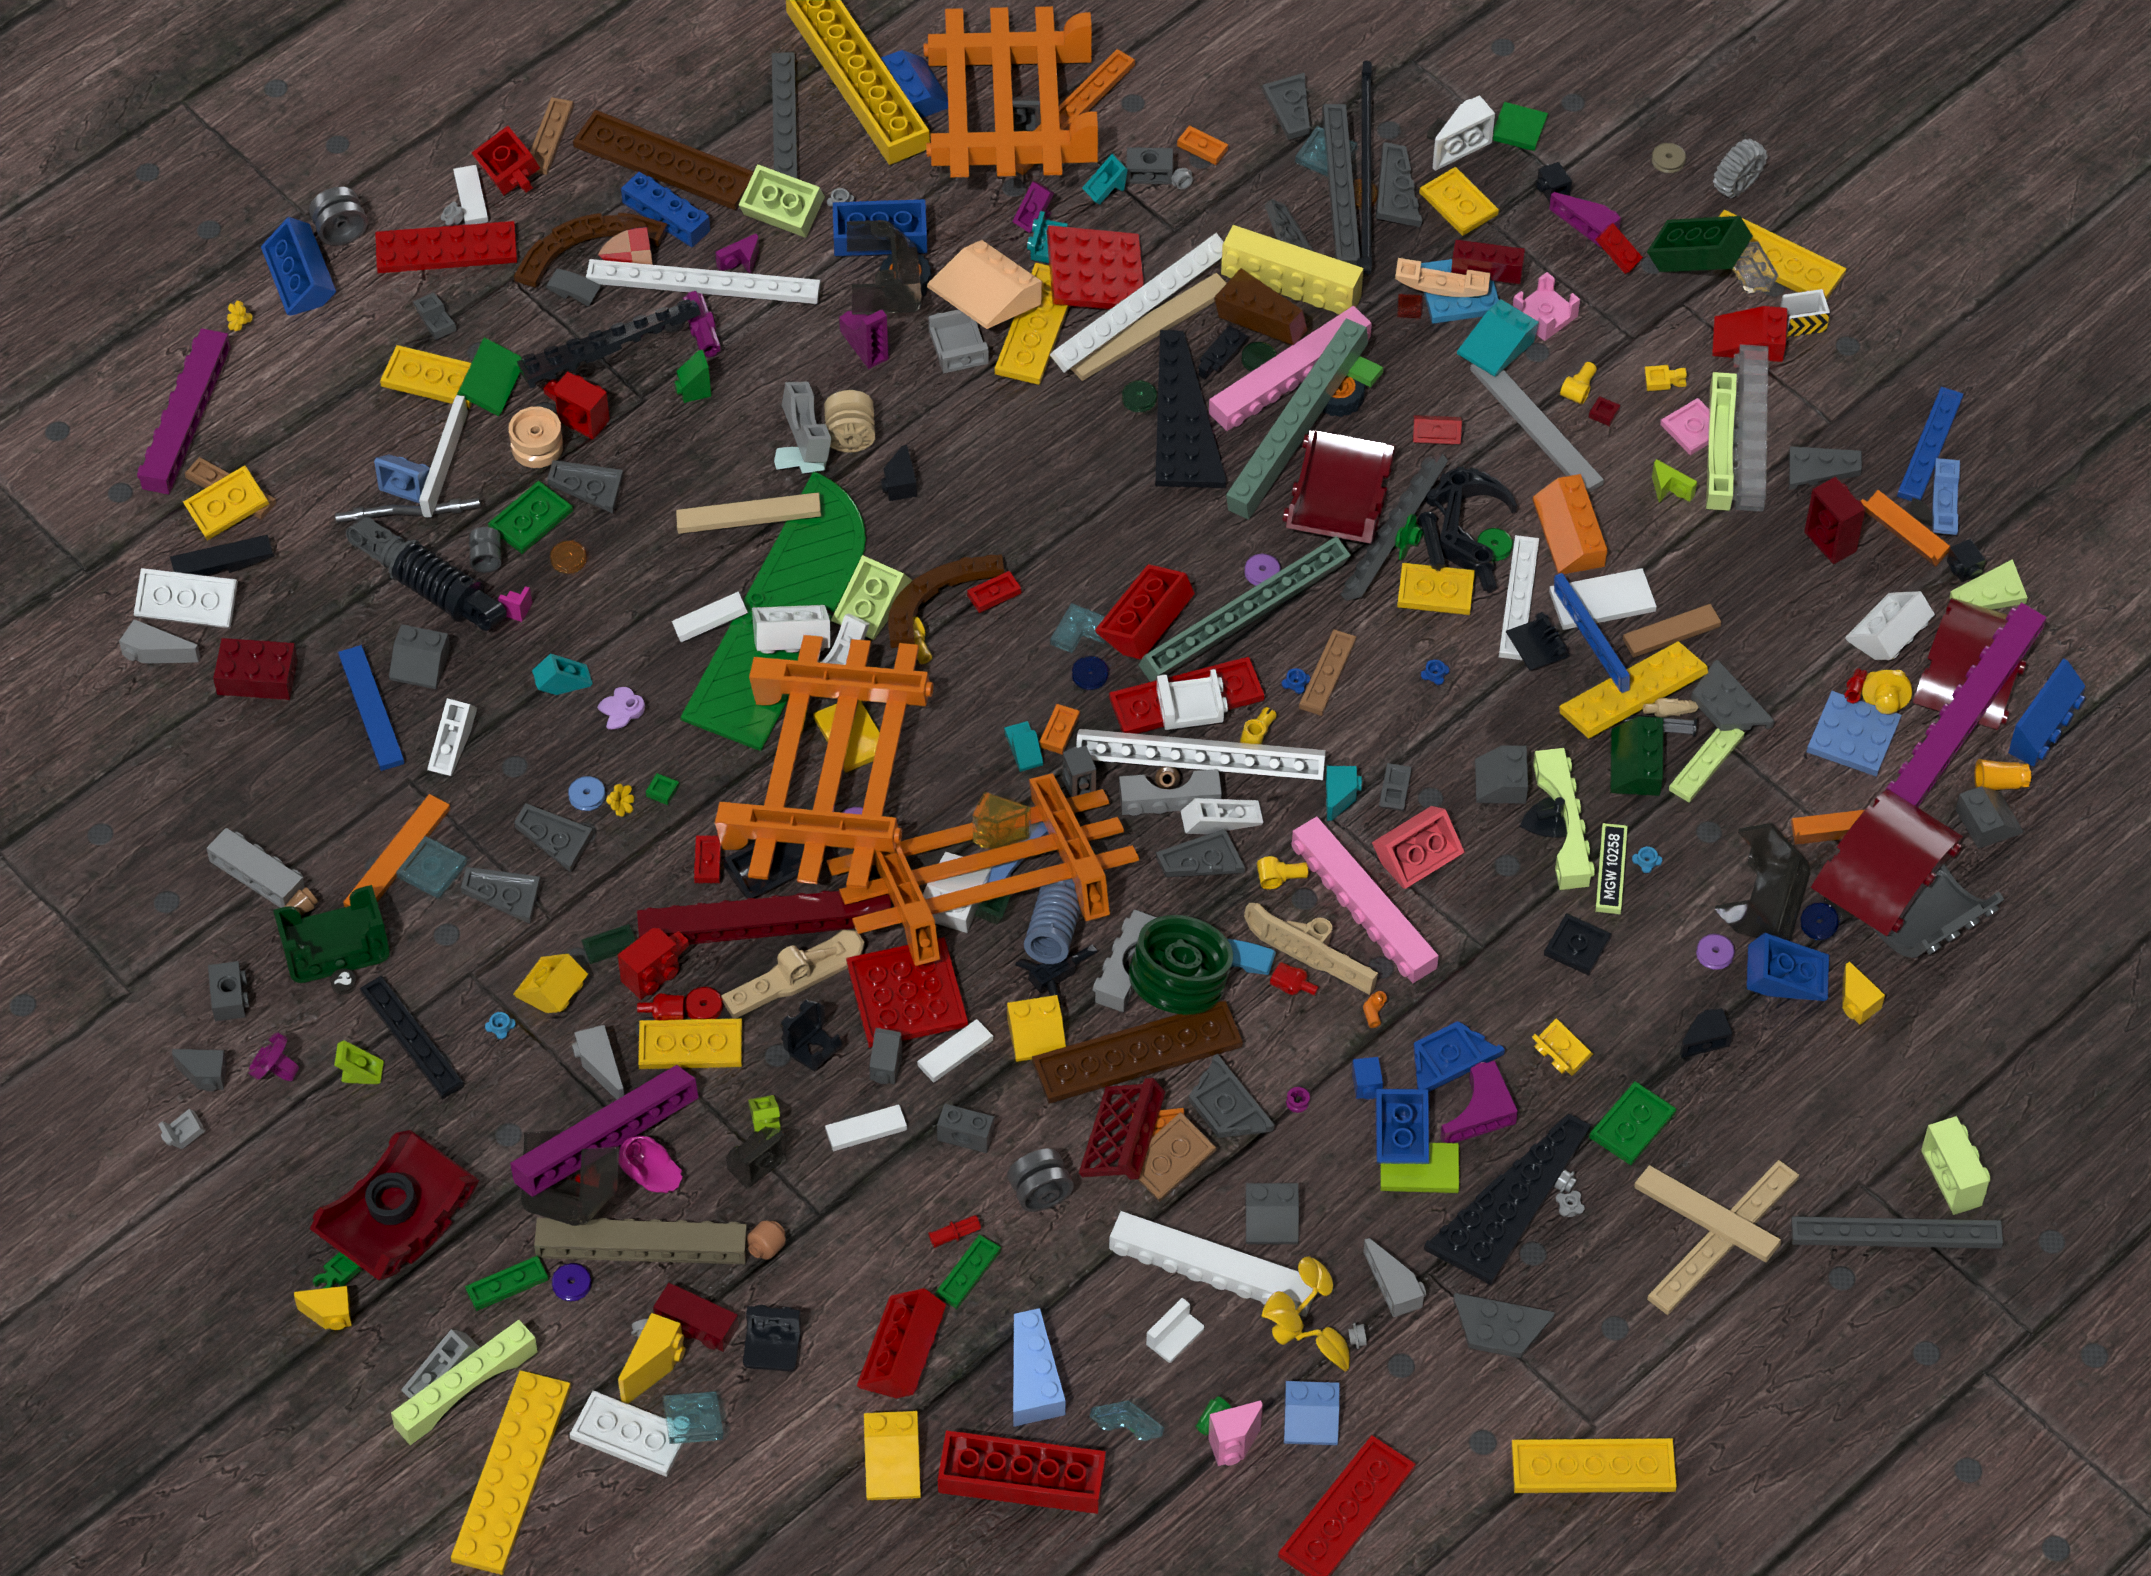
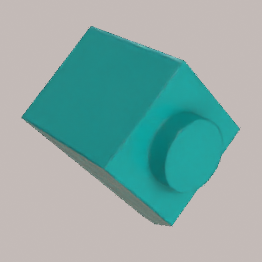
M551 653L532 670L538 690L554 695L587 688L593 684L586 664Z
M1327 766V821L1335 819L1356 801L1357 791H1361L1362 777L1357 776V766Z

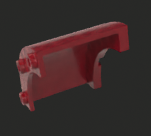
M1310 430L1309 435L1305 434L1303 440V448L1306 449L1299 482H1294L1292 496L1294 498L1289 508L1285 507L1283 522H1287L1286 528L1332 537L1337 536L1338 538L1371 544L1382 514L1387 493V487H1383L1384 479L1388 478L1391 474L1396 445Z
M1951 598L1927 660L1932 661L1930 668H1925L1924 673H1922L1913 703L1937 711H1941L1946 703L1950 705L1954 699L1952 695L1959 684L1964 685L1967 681L1966 674L1971 666H1977L1981 661L1979 656L1986 645L1989 647L1995 641L1992 638L1996 630L2000 626L2004 628L2008 622L2006 620L2007 614ZM2024 657L1978 721V724L1997 730L2001 724L2006 725L2010 713L2009 710H2006L2017 675H2023L2027 661L2023 660Z
M1886 789L1876 797L1873 807L1868 806L1851 826L1837 846L1840 850L1839 853L1833 857L1831 862L1827 860L1811 888L1883 935L1889 936L1893 932L1898 933L1905 922L1902 918L1924 886L1929 887L1937 875L1935 874L1936 871L1951 857L1955 858L1962 848V845L1959 843L1963 836L1891 790Z
M413 1131L396 1132L391 1137L388 1148L376 1165L363 1179H360L354 1185L352 1190L338 1200L320 1207L314 1213V1221L310 1230L380 1281L399 1273L401 1265L406 1262L412 1264L436 1243L453 1223L449 1220L458 1207L464 1208L480 1180ZM385 1173H398L405 1176L412 1183L417 1197L416 1209L412 1216L396 1225H384L377 1222L370 1215L365 1200L366 1189L370 1182L377 1176ZM400 1188L385 1189L377 1196L376 1204L382 1210L396 1209L406 1200V1193Z

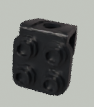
M807 999L800 1005V1013L797 1016L792 1017L788 1015L782 1020L780 1024L783 1032L781 1040L783 1041L784 1049L792 1058L815 1071L828 1058L841 1049L842 1042L838 1034L831 1039L822 1029L825 1023L824 1005L819 1001ZM808 1045H819L824 1050L821 1053L817 1051L811 1055Z

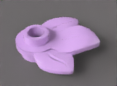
M619 687L615 689L614 696L604 698L597 708L602 713L609 715L606 727L612 730L622 728L631 719L642 716L645 711V702L642 697L634 695L630 688Z

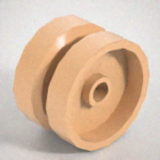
M528 407L520 410L512 417L509 423L511 452L515 460L530 468H543L551 465L553 460L559 459L563 452V437L561 434V422L558 416L550 409L544 407Z

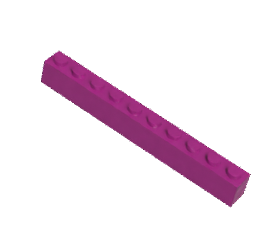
M2022 602L2017 609L2013 607L2006 617L2008 622L2004 628L2000 626L1993 635L1992 639L1995 641L1990 647L1986 645L1979 656L1981 661L1977 666H1971L1966 674L1967 681L1964 685L1959 684L1952 695L1954 697L1950 705L1946 703L1939 713L1941 717L1936 724L1932 722L1925 733L1927 736L1925 741L1917 743L1912 751L1914 756L1911 761L1903 763L1898 772L1900 774L1896 782L1892 780L1886 789L1891 790L1917 808L1921 805L2045 627L2046 616Z

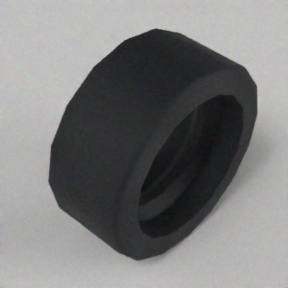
M385 1173L379 1175L370 1182L366 1189L365 1200L370 1215L379 1223L384 1225L402 1223L411 1217L416 1209L417 1197L412 1183L401 1174ZM400 1188L405 1191L406 1200L396 1209L382 1210L376 1204L377 1196L385 1189Z

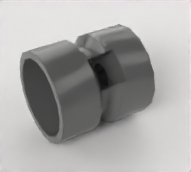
M480 527L471 531L469 547L470 566L472 569L486 573L500 568V533L490 527Z

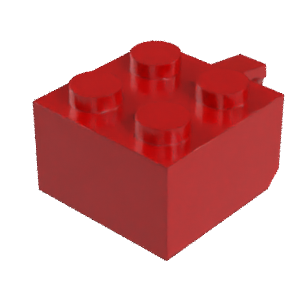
M506 126L471 152L481 169L503 196L518 185L525 193L533 188L527 178L538 171L540 167L530 151L509 126Z
M568 371L560 381L552 379L545 385L544 394L556 402L557 416L562 424L594 440L610 421L607 392L602 387L594 386L585 381L581 376H575Z
M660 928L650 929L618 954L621 982L640 1000L647 995H652L666 980L669 981L676 976L679 971L678 957L689 946L688 939L679 931L668 937Z

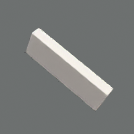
M476 165L453 169L461 208L464 212L465 225L488 222Z
M736 592L675 619L672 623L680 642H683L748 612L739 592Z
M976 1019L918 1060V1067L934 1083L992 1042L993 1035Z
M895 1105L826 1125L825 1130L832 1150L836 1151L906 1131L907 1125L900 1106Z

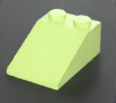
M862 555L831 621L842 625L844 616L851 614L870 623L865 637L874 640L887 623L894 600L912 582V579L902 572Z

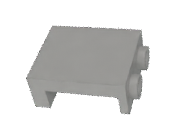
M959 309L937 313L928 317L929 333L943 373L989 364L988 346L982 340L976 321Z

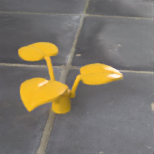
M1310 1256L1304 1257L1299 1262L1298 1271L1304 1283L1313 1288L1311 1294L1295 1310V1304L1291 1297L1284 1292L1277 1291L1266 1301L1261 1316L1277 1323L1272 1328V1334L1275 1340L1282 1345L1287 1344L1294 1338L1300 1341L1304 1337L1318 1336L1316 1344L1320 1351L1346 1372L1349 1369V1349L1345 1339L1336 1330L1326 1327L1323 1331L1317 1329L1302 1333L1304 1325L1298 1314L1315 1297L1317 1292L1323 1296H1328L1333 1290L1331 1275L1324 1265Z

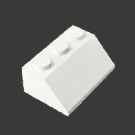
M1921 591L1888 593L1845 638L1849 643L1873 659L1889 661L1899 655V651L1913 641V636L1919 630L1925 628L1928 625V621L1935 614Z
M825 605L752 608L754 641L757 651L762 653H774L775 650L798 652L801 648L803 635L822 636L821 651L824 648H830V619Z

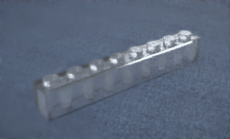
M1740 344L1739 353L1734 354L1733 368H1737V372H1734V374H1737L1735 400L1737 408L1734 413L1736 429H1733V443H1736V448H1733V462H1735L1733 481H1735V486H1733L1732 500H1735V510L1763 512L1766 500L1768 346Z

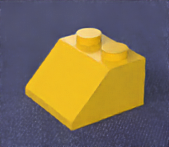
M569 954L544 956L538 960L513 995L545 1013L561 1012L569 1005V999L572 995L582 988L583 980L588 974Z
M1057 995L1007 1003V1020L1016 1062L1031 1060L1032 1056L1066 1047L1062 1015Z

